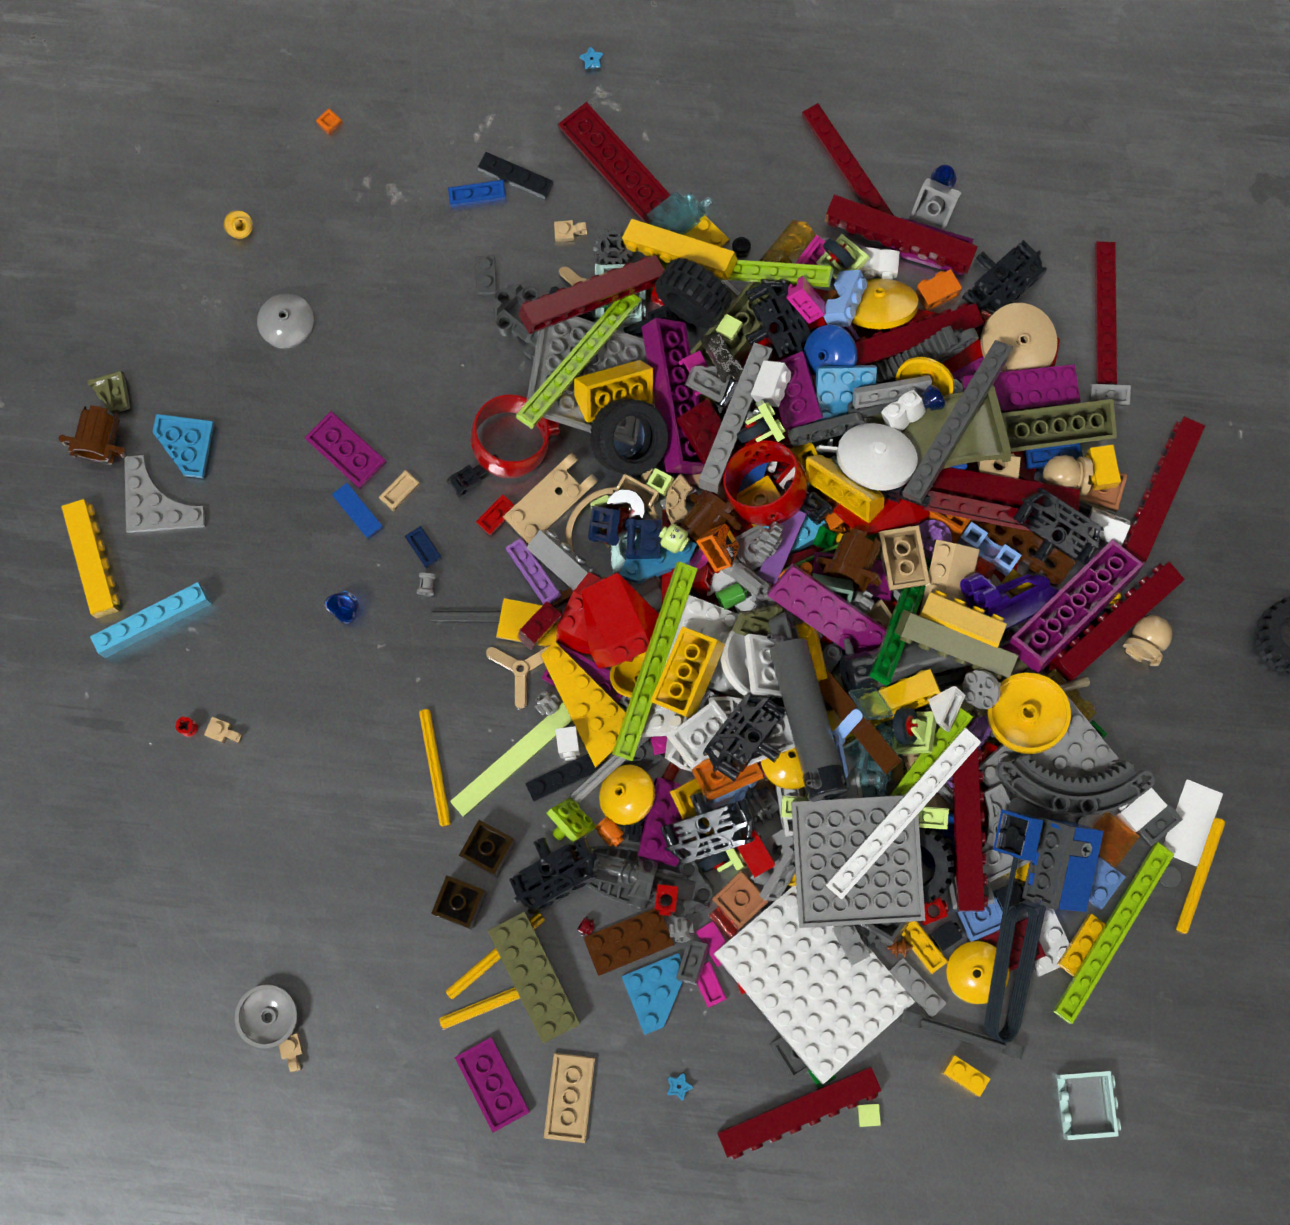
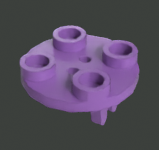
M926 520L919 524L925 557L932 559L935 548L934 540L952 543L951 532L944 523L937 520Z

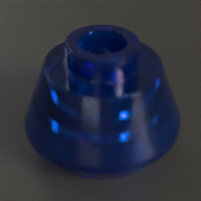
M941 165L933 170L931 180L952 188L956 183L957 176L951 166Z
M929 385L922 393L925 409L929 408L930 411L944 408L945 400L936 385Z

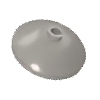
M290 293L278 294L268 299L261 307L257 317V326L261 336L269 344L278 348H292L303 343L310 336L315 322L314 313L309 303L302 297ZM282 314H286L284 318H280Z
M261 985L249 990L240 999L235 1011V1025L239 1035L245 1042L257 1048H272L282 1044L291 1036L297 1023V1007L293 998L284 989L273 985ZM267 1013L272 1014V1019L270 1021L266 1019Z

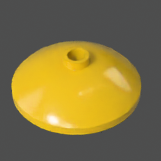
M914 357L908 359L901 364L896 374V381L928 375L931 377L930 396L921 397L922 401L952 394L954 391V379L950 371L943 364L931 358Z
M646 652L635 656L633 662L625 661L612 666L610 681L613 688L619 694L631 698Z
M796 748L782 752L775 763L768 758L761 761V767L765 776L774 785L789 790L805 787ZM791 752L795 753L796 757L790 758L788 754Z
M635 765L617 767L604 779L599 792V803L602 812L609 820L620 825H631L642 820L650 811L655 798V786L651 776L644 769Z
M982 941L967 942L959 946L950 956L946 969L947 980L953 992L964 1001L973 1004L988 1003L997 949L995 946ZM1008 967V973H1007V979H1006L1005 988H1006V986H1007V984H1008V981H1009V967ZM976 969L980 970L981 976L975 977L973 971Z

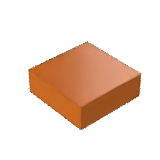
M330 108L316 119L317 124L329 135L343 123L342 119Z

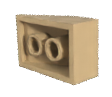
M919 525L880 531L877 535V539L881 542L879 553L889 590L930 585Z

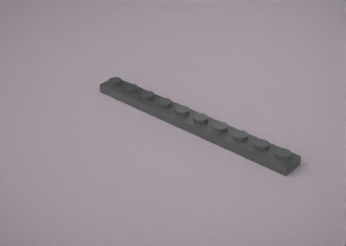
M994 341L902 492L903 497L919 503L923 502L1013 353V346Z

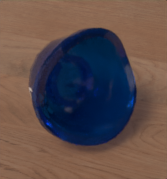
M340 591L327 597L325 607L341 623L350 624L356 617L359 603L350 592Z

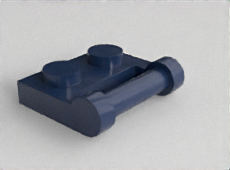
M592 506L588 532L589 540L593 542H607L608 545L616 546L619 543L617 530L620 522V510ZM599 527L606 528L607 534L600 533Z
M627 519L625 521V527L627 528L625 558L661 559V538L659 537L661 533V519ZM635 529H641V550H635Z

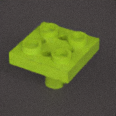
M571 797L552 807L546 813L557 825L552 834L558 840H562L566 835L574 844L575 840L578 841L579 838L585 837L596 827L592 819L581 810L578 803L572 800Z

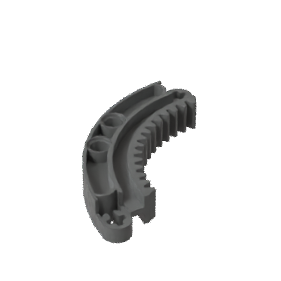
M951 326L944 327L942 331L936 332V335L930 336V339H925V342L919 343L918 346L911 347L910 350H905L904 353H899L895 357L892 356L888 360L884 359L880 363L877 362L874 364L877 367L876 385L896 381L899 367L908 359L927 357L940 363L945 362L979 338L975 328L963 331L962 328L952 330Z
M1027 754L1016 755L1012 763L1003 761L998 763L995 768V774L1002 781L1001 784L1015 796L1039 808L1070 815H1093L1115 810L1142 796L1155 783V777L1151 772L1145 770L1136 772L1133 768V763L1122 760L1117 761L1118 765H1111L1112 769H1105V773L1098 772V775L1091 774V777L1083 776V778L1066 777L1049 772L1048 769H1043L1042 765H1037L1035 760H1030L1031 756ZM1003 767H1009L1008 773L1011 777L1005 774L1002 775L1004 772ZM1142 776H1147L1146 784L1141 783L1143 781ZM1059 798L1061 804L1056 808L1055 801ZM1087 800L1088 807L1084 810L1083 803Z

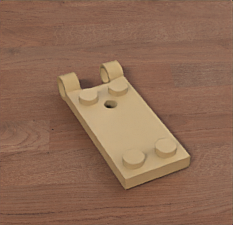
M573 452L503 516L507 523L527 544L532 541L539 530L548 529L599 481L593 474H590L579 485L566 471L578 460ZM556 488L562 489L561 495L555 493Z

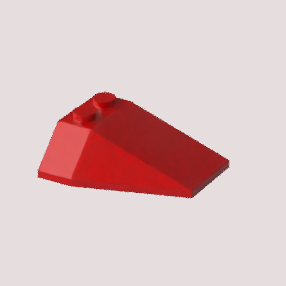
M884 499V508L870 523H867L839 503L833 510L851 528L864 531L867 535L917 525L930 516V512L923 510L922 506L900 499L899 503Z
M591 572L587 573L573 591L557 625L556 635L557 643L564 645L574 652L590 655L581 589L602 579ZM634 657L631 658V659H629V660H627V661H628V662H633Z
M618 572L581 589L589 650L598 669L616 666L647 651L659 613Z

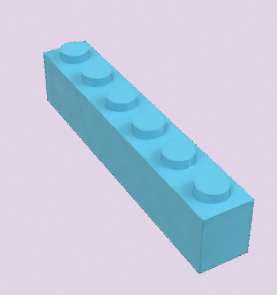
M197 582L90 636L98 654L107 658L202 610L212 603L204 587Z

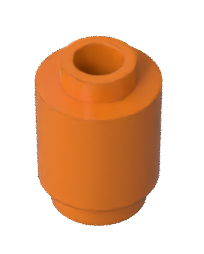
M607 817L595 827L598 831L597 834L609 847L613 845L617 847L624 841L622 836L625 833Z

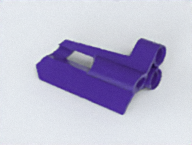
M974 573L960 582L961 591L970 608L973 609V606L984 609V614L992 617L993 614L1003 617V622L1007 623L1005 630L1034 616L1059 592L1058 589L1050 586L1049 579L1041 575L1031 576L1027 574L996 587L991 583L992 581L987 580L980 573ZM1026 582L1035 585L1011 599L1005 594Z

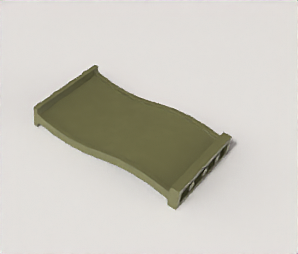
M994 385L991 387L943 469L984 460L1002 459L1003 463L1011 461V447ZM963 392L923 401L926 410L925 414L919 420L909 423L901 431L916 449L918 457L916 469ZM882 413L863 418L865 424L885 425Z

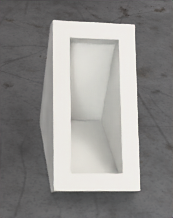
M955 686L928 699L937 724L947 732L950 731L966 696Z

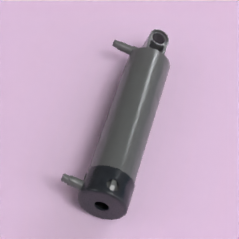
M786 611L769 619L771 634L767 635V639L774 642V646L770 648V655L802 770V778L808 800L812 802L829 800L844 795L848 792L849 787L843 766H841L808 642L806 639L799 637L795 619L789 611Z
M1015 625L1005 630L998 647L1008 646L1011 640L1008 636V631L1014 635L1021 628ZM844 639L846 656L841 658L839 668L841 680L846 691L850 695L855 696L884 687L885 685L869 677L879 649L854 653L850 639ZM912 641L911 644L905 642L891 683L887 686L897 683L900 679L910 678L921 670L931 669L933 674L973 664L966 662L963 665L954 661V656L948 655L945 658L936 654V649L930 648L927 651L918 647V642Z

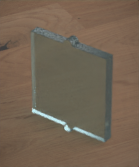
M861 687V689L849 691V695L866 720H881L882 718H890L894 715L876 688L864 689Z

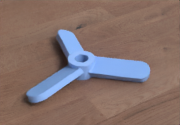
M859 708L852 710L843 722L832 731L834 740L836 737L835 744L846 779L848 777V770L842 745L845 743V737L864 716L863 711Z

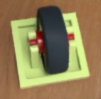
M841 234L836 241L829 238L823 244L826 252L816 263L817 265L832 266V277L836 280L839 271L860 270L870 257Z
M763 400L756 403L760 412L745 420L747 425L737 433L741 443L752 439L759 442L772 434L777 442L785 438L782 434L785 432V429L779 419L775 421L772 417L775 415L773 408L769 402L764 403Z
M909 707L897 709L893 718L894 738L892 745L897 754L932 753L937 723L933 712H915L914 709Z
M737 847L708 856L699 863L703 873L713 869L722 872L734 865L737 871L748 867Z

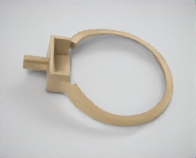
M654 469L643 473L639 481L624 474L618 486L597 490L577 505L568 520L565 531V542L571 546L573 553L575 551L572 544V529L578 514L587 504L604 495H612L613 492L621 489L634 490L643 497L646 512L649 513L651 519L659 520L654 508L660 497L659 492L646 485Z

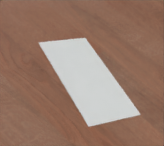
M1186 780L1175 810L1183 820L1167 833L1163 846L1174 854V858L1196 867L1198 866L1223 793L1191 780Z

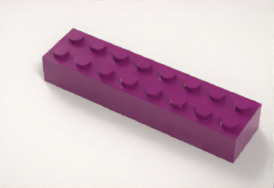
M655 318L642 326L647 363L653 368L655 408L660 411L668 428V445L663 455L665 469L669 473L699 474L703 471L704 465L676 418L699 404V398L695 395L697 391L685 385L689 372L685 364H679V361L691 355L686 323Z
M1112 539L1012 636L1007 649L1019 655L1018 658L1039 674L1137 577L1144 564Z

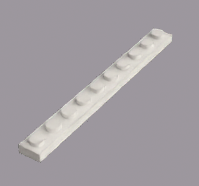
M964 728L825 885L840 899H843L979 746L981 741Z

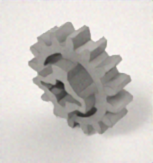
M773 522L768 529L766 527L764 530L762 529L753 545L755 552L752 559L762 564L767 556L771 557V555L775 554L783 539L780 536L783 530L782 525Z

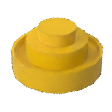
M234 210L226 215L224 228L230 236L242 239L247 237L252 230L253 222L247 213L241 210Z

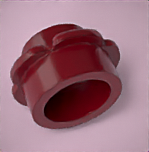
M586 916L577 928L581 932V936H584L585 933L587 935L592 933L595 928V924H593L594 919Z

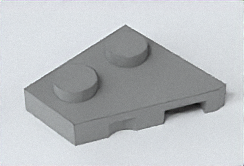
M694 366L691 368L685 385L720 402L726 391L733 367Z

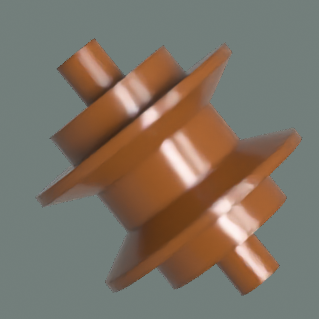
M905 937L901 941H896L893 945L887 946V950H891V954H894L895 958L898 954H902L906 958L909 949H912V945H908Z

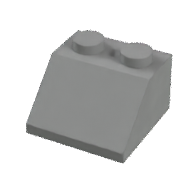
M926 178L909 219L945 230L962 192Z

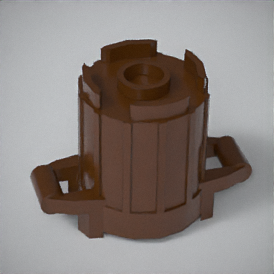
M90 405L89 410H87L86 406H84L80 414L75 437L60 435L59 441L63 446H69L67 452H70L72 457L77 458V456L94 461L108 462L107 464L111 465L113 464L114 456L121 458L127 456V452L123 447L114 446L120 422L119 414L115 412L114 416L107 413L108 409Z
M704 490L700 495L696 493L690 495V499L695 506L679 523V527L688 532V538L697 544L698 549L700 547L696 542L697 539L714 527L726 524L734 530L741 528L740 523L737 521L740 515L738 513L735 514L733 506L729 502L725 503L707 490Z
M851 528L850 532L846 530V533L843 534L832 560L818 557L816 562L823 570L822 574L853 581V589H862V592H865L868 584L879 586L882 583L877 573L871 572L880 552L881 542L877 538L873 542L866 537V532Z

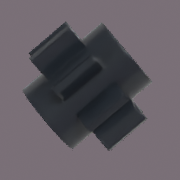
M644 821L625 825L624 835L629 836L628 841L640 843L645 824Z

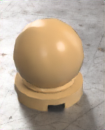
M1059 455L1053 457L1044 466L1043 479L1045 484L1080 489V495L1086 496L1091 488L1088 481L1089 475H1093L1092 460L1087 459V457L1081 456L1075 460L1068 455Z
M1147 615L1134 625L1132 631L1133 638L1126 639L1123 647L1127 648L1125 652L1139 662L1144 659L1151 662L1150 666H1158L1163 659L1161 652L1165 651L1172 642V627L1165 618L1157 615Z

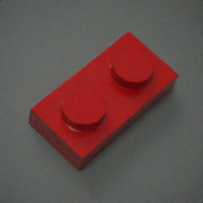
M502 494L476 521V524L491 536L506 521L503 516L515 505Z

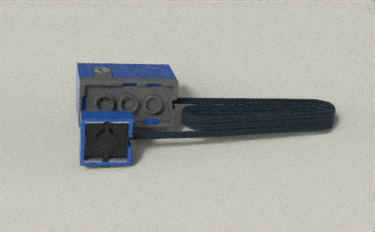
M1001 810L993 850L1004 854H1011L1013 861L984 1021L985 1032L988 1036L1006 1043L1013 1040L1018 1034L1046 907L1069 911H1087L1104 831L1071 821L1042 817L1038 819L1015 811ZM1018 858L1030 861L1022 898L1040 903L1039 916L1034 907L1024 903L1014 905L1009 911ZM1027 909L1028 922L1007 1020L1004 1028L998 1032L1015 925L1021 911Z

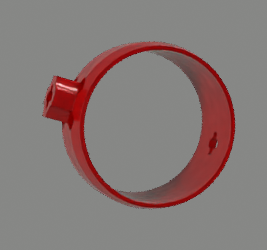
M512 394L497 396L486 402L474 418L470 442L475 458L486 471L498 477L518 478L532 472L544 459L550 437L558 435L560 432L558 422L542 417L536 426L542 435L543 446L536 454L521 461L501 460L483 448L477 436L479 426L487 418L495 414L506 412L517 414L526 404V397Z
M752 439L732 456L725 468L723 483L726 496L735 511L749 523L758 526H770L773 522L781 524L793 517L800 510L806 499L807 479L798 458L786 446L775 441H765L763 439L756 442L755 439ZM768 462H784L795 467L792 484L777 500L762 506H748L737 502V491L741 481L755 467Z

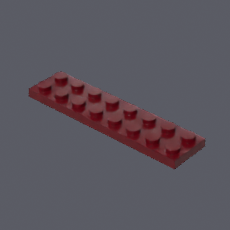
M587 102L558 123L559 129L644 223L652 225L654 222L660 221L664 225L682 211L680 204Z

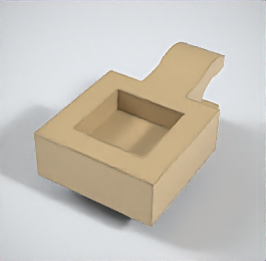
M573 220L554 222L556 242L575 241L574 235H587L586 222L577 223L576 225H574Z
M214 717L211 718L204 734L206 737L222 743L225 742L226 738L239 743L242 737L239 733L230 730L231 724Z
M296 1033L279 1045L282 1060L288 1059L290 1072L301 1070L298 1055L303 1054L300 1036Z

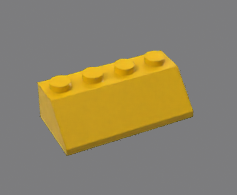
M641 360L574 378V396L587 423L592 422L601 408L617 399H635L653 404V368Z
M823 455L810 456L806 459L807 482L867 523H870L884 508V496L880 491L855 483L844 474L842 469L832 459L826 458Z
M935 590V593L930 592L920 614L921 617L998 648L1007 623L1003 622V617L993 614L992 617L984 614V609L973 606V609L965 606V601L954 598V601L947 599V594Z
M682 626L650 702L687 718L695 715L725 644L717 639Z

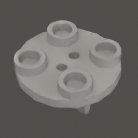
M976 669L966 674L963 682V692L966 695L964 700L979 709H990L999 701L1001 683L986 670Z

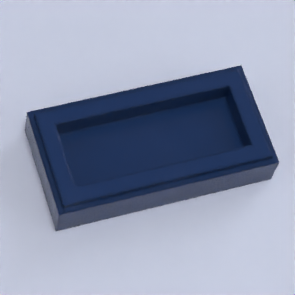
M422 526L405 535L406 540L426 569L443 559Z

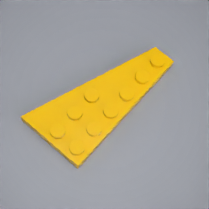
M554 641L541 654V658L595 768H597L613 752L626 712Z

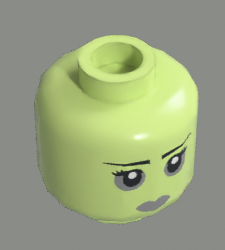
M671 524L668 528L664 526L659 535L662 538L661 546L674 554L679 551L683 552L690 540L688 532L676 524Z

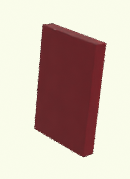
M1028 917L1016 922L1009 961V972L1018 968ZM1000 930L975 941L986 942L997 948ZM1040 941L1038 942L1035 960L1046 956Z

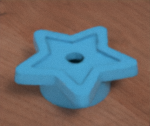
M589 47L587 53L580 55V59L585 62V69L600 68L599 60L602 58L603 53L595 52L592 47Z
M682 1073L678 1078H667L670 1084L667 1092L668 1096L677 1095L683 1101L685 1093L693 1089V1086L686 1082L685 1073Z

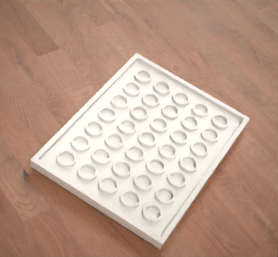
M793 886L716 951L714 955L817 1079L824 1084L895 1021L904 1010L906 1011L914 1004L915 1001L864 941L863 943L870 957L851 966L832 930L836 926L799 928L796 886Z

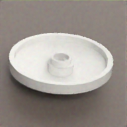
M867 423L849 429L842 436L837 449L838 464L844 474L855 483L873 490H892L903 486L913 476L918 462L917 452L912 442L900 431L882 424Z
M731 630L722 642L725 644V647L720 656L721 664L728 681L738 692L745 696L748 692L751 693L745 638L743 635L736 634ZM750 695L751 697H766L762 695Z

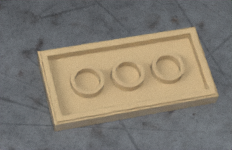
M554 1053L544 1138L586 1143L595 1057Z

